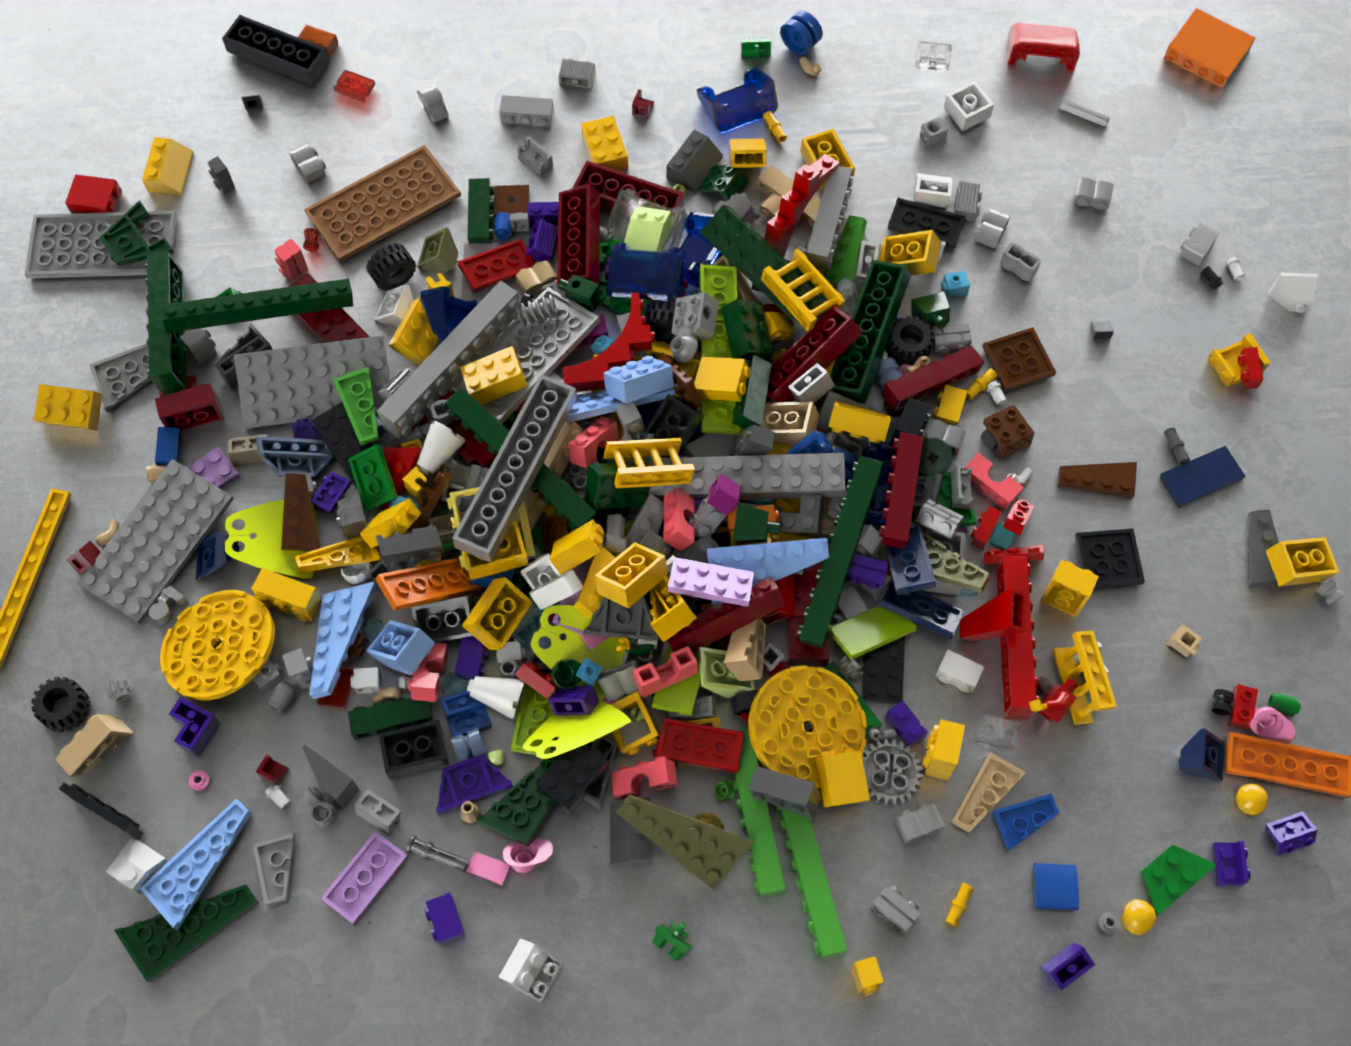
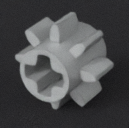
M845 655L839 661L842 664L839 667V671L845 678L854 679L863 674L861 668L864 664L859 657L850 660Z
M123 677L112 679L109 682L110 687L105 689L108 698L111 700L115 699L116 702H123L129 699V692L134 691L131 682L128 679L124 680Z

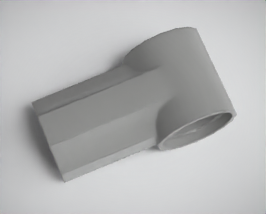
M619 514L607 517L606 534L602 547L607 551L618 555L625 550L626 538H624L625 518Z

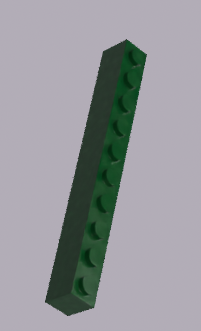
M348 278L160 305L165 332L172 333L352 307L353 295Z
M461 387L445 402L448 407L447 412L454 419L458 417L461 420V426L467 431L472 430L475 433L473 435L479 443L484 442L488 445L486 449L495 456L498 454L510 431ZM544 463L542 464L530 490L534 494L538 492L541 495L540 499L547 506L551 504L555 508L554 512L561 519L565 517L569 521L567 523L573 531L591 520L596 521L599 518L597 512Z
M860 456L859 461H855L852 473H854L852 480H848L846 487L848 494L847 497L842 498L840 505L842 511L840 515L836 516L834 522L836 529L834 533L830 534L828 544H830L828 550L829 558L822 561L824 563L823 568L817 572L816 581L818 583L816 588L813 587L811 590L810 599L812 601L810 606L805 608L803 617L806 619L804 625L800 624L797 636H799L800 643L824 649L883 471V462Z

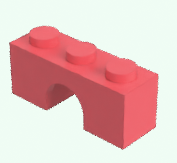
M600 417L569 442L570 463L587 468L589 464L597 459V447L605 449L607 442L618 441L617 421L607 417Z
M980 453L964 467V470H967L970 466L972 467V473L970 474L971 484L978 488L981 494L988 496L998 507H1002L1005 510L1020 496L1024 488L1010 476L1002 482L991 480L988 474L992 469L993 463Z
M676 488L664 496L663 540L678 551H682L694 543V527L685 520L694 514V498L680 488Z
M435 643L431 652L421 661L419 668L412 673L413 679H409L408 691H411L412 700L436 702L440 689L439 673L432 672H444L448 659L447 644Z
M689 646L671 653L668 662L662 666L654 667L652 663H648L633 670V680L641 697L644 698L698 674L697 661Z
M665 756L654 758V761L638 762L633 767H619L618 771L611 772L613 797L623 800L629 794L635 797L641 796V783L647 777L649 779V786L659 791L678 786L674 761L666 759Z

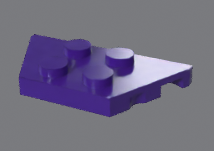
M480 754L443 768L436 811L438 815L461 807L466 801L474 802L513 787V784L488 759Z

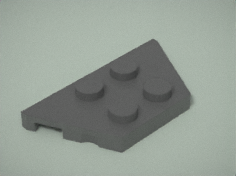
M603 597L599 609L595 611L592 621L583 632L586 635L660 641V637L651 627L653 617L644 598H640L628 609Z

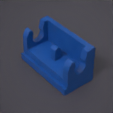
M158 427L155 454L156 465H168L172 459L177 462L180 428Z
M814 430L786 452V454L831 453L834 449L824 433Z

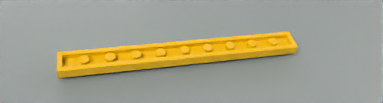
M51 488L1 608L0 670L72 496L68 491Z

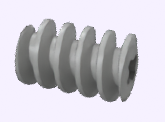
M549 294L548 301L543 296L541 303L536 298L535 305L528 301V307H525L523 303H521V309L517 307V313L523 327L527 326V321L532 325L534 324V319L540 322L541 317L547 320L548 314L551 318L555 317V312L558 315L557 307L551 294Z

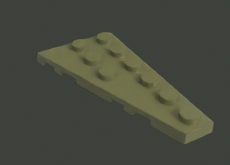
M922 532L935 580L982 593L990 579L989 573L974 563L963 560L961 555L956 552L952 553L945 545ZM880 540L871 558L888 562L885 546L880 544Z
M630 794L616 809V813L713 890L754 843L753 839L741 837L734 832L722 830L715 827V825L687 815H681L674 812V810L662 808Z

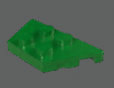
M1171 845L1141 871V875L1147 885L1146 891L1148 897L1151 898L1156 917L1216 865L1180 847Z

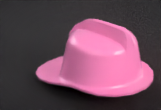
M1255 708L1251 729L1257 736L1263 739L1291 743L1296 731L1290 720L1274 708Z
M543 838L533 839L529 847L519 842H513L504 849L503 858L516 872L528 873L537 864L543 863L550 858L553 853V846L550 841Z

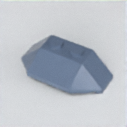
M260 436L256 438L258 455L277 477H285L286 473L311 474V478H314L333 458V454L324 440Z

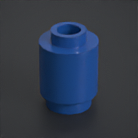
M506 212L498 213L494 223V235L502 240L512 236L510 214Z

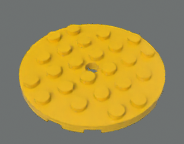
M223 590L200 598V602L190 608L188 606L177 617L178 621L173 628L168 629L161 647L160 665L167 682L179 694L190 699L204 701L228 696L248 684L265 665L274 643V621L268 608L258 598L244 591ZM218 641H222V643H220V645L215 649L214 645H216Z
M795 666L769 678L755 695L749 713V736L759 761L766 769L813 782L817 789L821 788L816 758L821 757L822 752L834 750L835 754H839L842 749L847 748L861 751L862 754L866 745L865 727H867L864 710L862 711L856 693L842 678L820 667ZM808 721L812 724L811 732H805L804 722Z

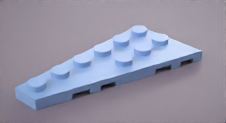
M670 388L635 400V406L663 400L667 394L675 395V389ZM606 390L578 394L577 400L566 421L570 423L614 412L616 407L624 402L607 395Z
M375 581L322 595L313 662L314 668L312 669L309 695L313 699L332 694L340 676L339 669L341 664L348 657L347 650L350 645H353L364 620V611L372 602L370 597L373 591H376L378 588V584Z
M237 798L139 888L177 931L251 816V812Z

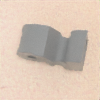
M172 586L163 589L161 596L157 598L159 603L153 604L150 607L149 616L159 625L166 624L174 617L170 608L172 603L185 606L189 602L185 596Z

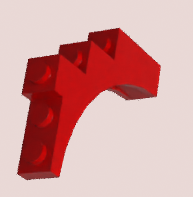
M823 155L812 165L805 164L796 171L792 190L781 197L778 215L767 222L764 239L783 257H785L792 233L806 206L820 186L839 167L840 162L830 156Z
M631 293L629 318L616 341L604 352L588 361L563 367L564 384L576 388V391L605 389L604 372L610 371L612 367H622L628 362L635 361L634 352L652 350V343H655L654 331L650 332V325H646L645 316H641V311H644L643 299H639V293Z

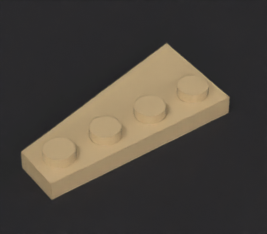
M989 752L951 823L970 833L1026 772Z

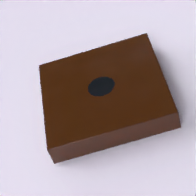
M529 185L494 186V218L500 212L509 214L528 213Z

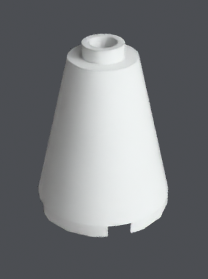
M432 421L417 462L420 472L427 476L429 473L434 474L466 440L459 434L453 433L445 425Z
M475 676L474 680L470 679L467 691H470V696L514 719L525 682L521 679Z

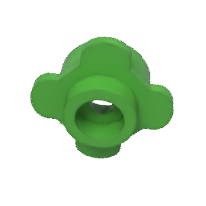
M731 779L715 784L714 793L719 802L735 797Z

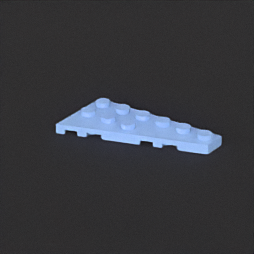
M827 538L707 549L708 564L754 572L752 587L770 577L776 582L829 558ZM712 600V607L721 602Z

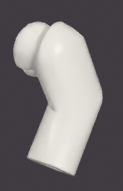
M1026 467L1020 475L1010 473L1007 477L1010 476L1023 486L1031 477L1033 471Z

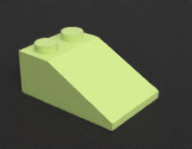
M637 207L630 219L620 257L622 259L654 264L673 229L671 212Z
M705 647L698 648L702 687L730 699L737 694L755 690L754 680L739 682L724 664L727 651Z

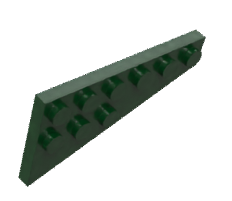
M592 742L587 743V745L591 747ZM560 755L543 759L539 767L533 772L527 773L507 791V795L499 802H494L490 806V810L484 815L478 816L476 818L477 822L529 847L555 805L538 791L536 783Z
M245 884L222 892L220 895L199 900V902L193 905L178 931L170 925L162 914L155 915V917L144 921L135 922L133 925L115 929L114 931L146 982L150 983L259 902Z

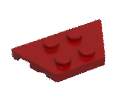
M383 448L397 496H400L405 486L403 478L414 469L422 448ZM392 501L381 506L382 510L388 509Z

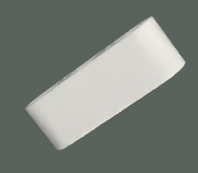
M572 569L537 586L529 594L539 610H542L577 593L584 586Z

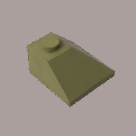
M444 228L425 238L417 268L445 273L456 267L459 252L448 228Z

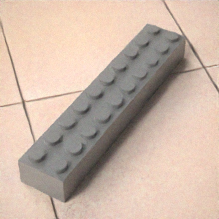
M500 281L377 410V413L386 431L399 440L407 436L411 432L412 427L419 423L425 413L430 410V405L438 401L441 396H445L449 388L460 380L462 375L460 367L480 358L484 354L485 349L495 343L500 333L505 332L509 324L519 317L517 307L518 309L521 308L517 291Z
M540 374L452 538L455 548L490 563L492 562L577 400L576 388Z
M844 453L679 458L682 464H692L694 467L691 484L650 486L649 495H653L662 502H664V496L676 488H680L694 499L707 498L710 486L721 473L740 486V497L738 500L801 498L802 494L821 495L822 498L845 497ZM650 458V466H655L653 459ZM661 458L664 466L674 465L671 458Z

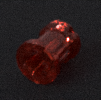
M306 228L304 230L305 242L303 243V248L306 251H317L319 249L317 242L320 236L319 230Z

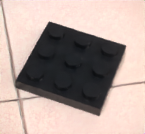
M1133 528L1078 532L1075 534L1081 569L1090 570L1099 576L1094 588L1144 584L1145 579Z

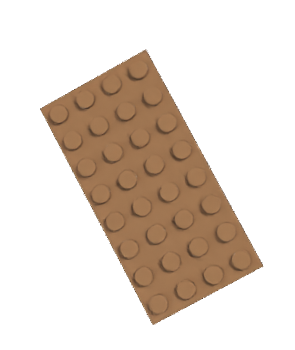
M423 145L309 206L304 211L339 262H342L459 198L461 192L428 148Z

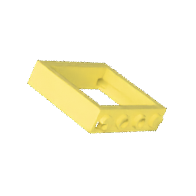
M480 487L450 493V498H447L449 510L453 509L454 517H451L453 529L458 528L462 521L457 498L476 495ZM523 501L518 514L527 557H532L536 555L526 507ZM462 551V555L459 556L461 567H465L468 570Z

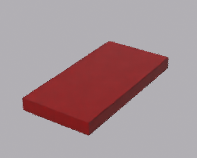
M521 238L458 261L457 265L472 292L475 293L497 285L500 281L505 282L516 278V274L520 270L532 268L536 262L533 257L526 254L527 247Z
M664 718L656 757L665 756L666 759L678 763L738 773L745 732Z

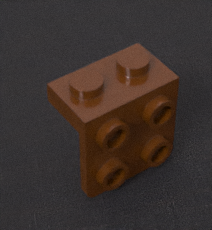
M1016 406L1005 408L986 417L983 421V424L998 444L995 454L999 459L1005 456L1010 457L1020 449H1027L1032 443L1035 432Z

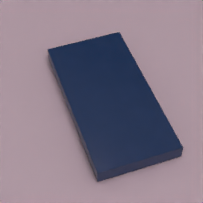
M1223 446L1165 471L1159 477L1177 505L1181 507L1241 481L1246 476L1228 448Z
M920 524L910 526L908 542L904 549L884 545L897 595L937 587Z
M893 579L879 604L880 607L952 639L964 614V610L921 590L897 595Z

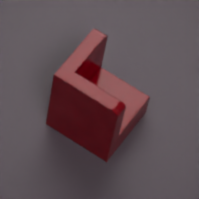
M638 89L632 102V115L648 119L654 107V101L642 98V90Z
M90 540L78 548L66 560L78 574H81L96 562L95 559L100 554V550Z
M266 754L256 773L261 779L280 786L289 768L274 761L271 756Z

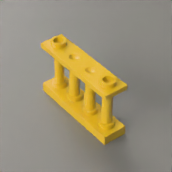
M798 248L795 249L792 262L777 271L773 270L770 266L763 270L761 280L807 332L814 328L816 316L833 305L840 310L843 307L845 300L841 293L831 286L812 265L807 256ZM798 267L804 275L786 284L780 278ZM810 280L815 288L803 296L797 297L792 290ZM822 293L827 299L826 302L812 311L804 305V303Z
M681 438L607 442L604 459H615L618 466L614 482L616 488L691 484L694 467L692 464H682L678 456ZM670 455L674 465L664 466L660 456ZM651 456L655 466L645 467L641 457ZM633 457L637 467L627 468L623 458Z
M1093 630L1079 631L1072 634L1075 643L1073 647L1054 648L1052 650L1062 684L1064 685L1071 678L1079 685L1072 693L1077 699L1070 707L1074 725L1093 723L1091 712L1094 710H1113L1117 707ZM1077 653L1081 663L1078 666L1076 665V661L1074 658V655ZM1082 672L1084 673V676H1085V679H1086V683H1085V684H1082V681H1081V678H1080V675H1079V674H1081ZM1088 691L1090 692V696L1092 699V702L1089 704L1085 694Z

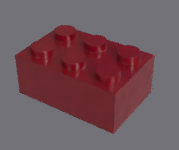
M211 383L201 384L195 388L183 389L177 393L165 394L155 398L158 416L164 427L180 428V432L225 420L221 402Z

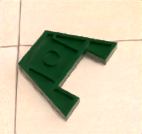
M140 200L100 237L117 266L147 260V255L168 251L170 254L174 253L165 237L148 246L134 225L150 216Z

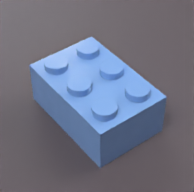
M645 356L642 360L628 362L622 367H612L610 371L603 373L606 394L626 404L674 387L672 366L664 363V361L653 358V356Z
M390 620L366 652L380 665L412 675L419 668L424 657L431 652L435 642L420 628Z

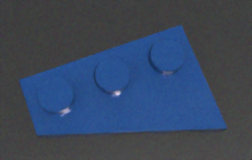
M1051 793L994 810L992 813L1008 852L1057 816L1059 810Z

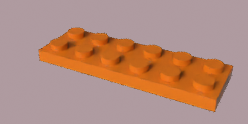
M459 558L378 574L375 579L394 611L487 589L470 583L469 572L465 567H461Z
M1233 732L1227 734L1224 773L1345 798L1351 797V756Z

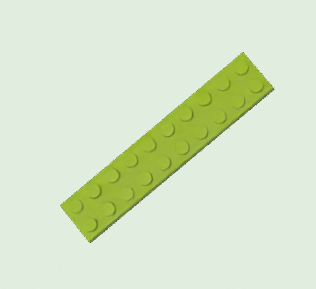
M701 264L700 293L705 292L719 300L714 336L709 340H700L701 358H732L721 307L737 299V267ZM701 399V413L705 415L701 421V433L735 435L740 433V427L732 424V412L736 401Z

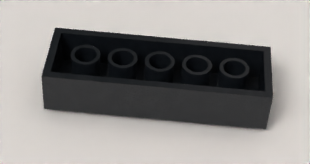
M240 14L222 37L227 52L311 86H314L330 63L326 48Z

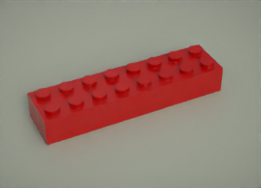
M1003 556L996 570L997 596L1011 588L1026 593L1025 632L1000 637L1004 719L1029 720L1034 713L1030 708L1029 702L1039 699V695H1036L1035 690L1038 687V677L1034 674L1037 658L1033 656L1036 641L1035 637H1032V631L1034 630V619H1031L1033 601L1030 600L1029 593L1032 592V583L1028 580L1031 565L1027 563V556Z

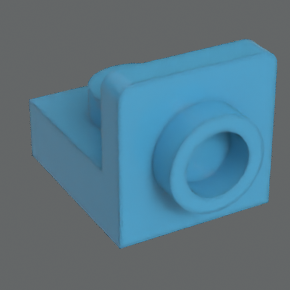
M585 658L576 672V676L584 680L582 682L584 685L593 686L603 667Z

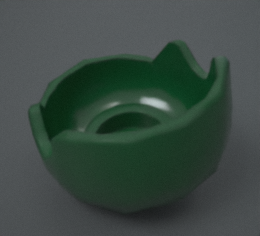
M569 658L557 661L551 671V679L554 685L560 689H572L579 682H582V679L576 676L581 663Z

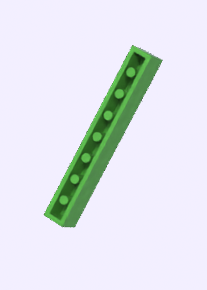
M749 728L737 730L745 732L738 773H735L736 778L732 779L734 791H739L740 798L736 799L738 810H743L744 818L740 819L742 829L747 831L748 838L754 841L747 852H752L753 859H749L751 872L756 871L757 880H753L756 893L760 892L761 898L786 893L767 802L753 799L748 790L756 766L759 767L757 756L751 744Z
M774 806L775 810L779 811L781 819H779L781 831L786 833L787 839H784L786 850L791 851L793 858L790 859L792 871H796L798 879L795 880L798 892L803 894L804 900H801L804 913L808 912L810 919L807 921L810 934L814 933L815 942H813L815 954H819L821 960L845 954L847 946L811 821L798 814Z

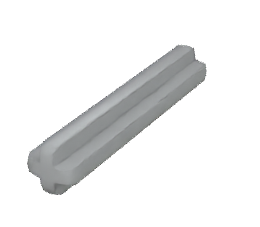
M1066 99L1060 105L1062 110L1102 126H1106L1110 119L1109 116Z

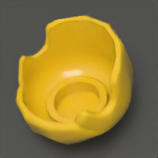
M1251 783L1239 787L1235 796L1237 807L1243 813L1251 816L1261 814L1268 805L1266 791L1256 784Z
M1139 899L1129 902L1121 916L1124 927L1136 935L1148 933L1155 925L1157 918L1154 908L1146 901Z

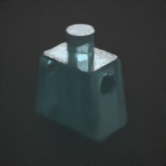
M535 602L532 603L511 635L523 647L531 642L534 633L541 628L540 618L543 610H539Z

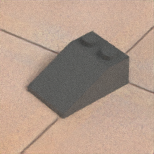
M304 744L302 749L320 788L324 792L323 797L333 807L337 808L340 806L342 809H345L360 789L353 779Z

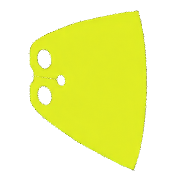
M284 500L253 506L227 517L225 529L231 536L225 541V552L230 557L272 572L312 579L314 571L300 573L295 560V556L306 552L281 550ZM312 505L313 514H314V519H315V524H316V529H317V534H318V523H317L316 510L314 509V507H313V505ZM240 519L244 521L245 527L242 530H235L232 523ZM255 533L257 537L255 539H251L250 534ZM236 541H241L244 543L245 548L241 552H235L232 549V544Z
M555 605L544 609L540 618L541 628L534 633L531 647L535 654L551 670L557 661L565 658L575 659L581 664L585 658H588L603 667L600 673L622 664L625 650L621 652L616 650V647L622 645L616 641L620 637H610L589 651L578 633L560 625L552 626L548 623L549 615L555 613L560 616L559 624L584 631L592 621V616L588 619L574 605ZM562 633L567 636L564 641L559 636ZM546 636L551 640V646L548 649L540 648L538 641L541 637ZM596 679L593 686L599 700L602 701L605 695ZM579 682L576 686L586 685H584L582 682Z
M599 700L598 705L590 715L553 714L527 739L523 749L528 752H536V756L541 759H548L592 742L630 723L631 720L619 709ZM555 737H559L556 741L552 740ZM543 740L542 744L536 747L531 746L533 741ZM552 746L556 747L553 753H544L545 749Z

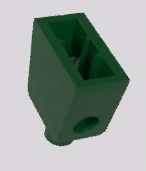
M574 275L570 281L561 279L558 284V289L565 292L566 298L592 313L595 312L601 302L599 284Z
M940 292L911 299V315L918 317L920 321L923 319L925 324H929L931 327L944 328L950 322V307L945 293Z
M738 503L732 543L765 542L766 533L778 535L779 523L768 521V511Z

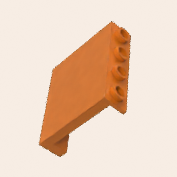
M1195 8L1168 46L1164 58L1224 88L1228 78L1244 55L1251 49L1256 37Z

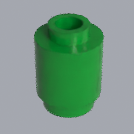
M1278 692L1276 694L1271 693L1267 707L1274 708L1283 715L1293 717L1299 713L1301 703L1298 702L1296 697Z

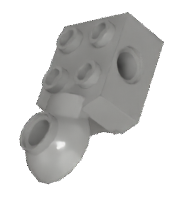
M705 292L676 299L671 333L677 337L672 340L670 348L674 359L678 363L684 364L693 358L698 347L697 341L709 340L714 336L719 300Z

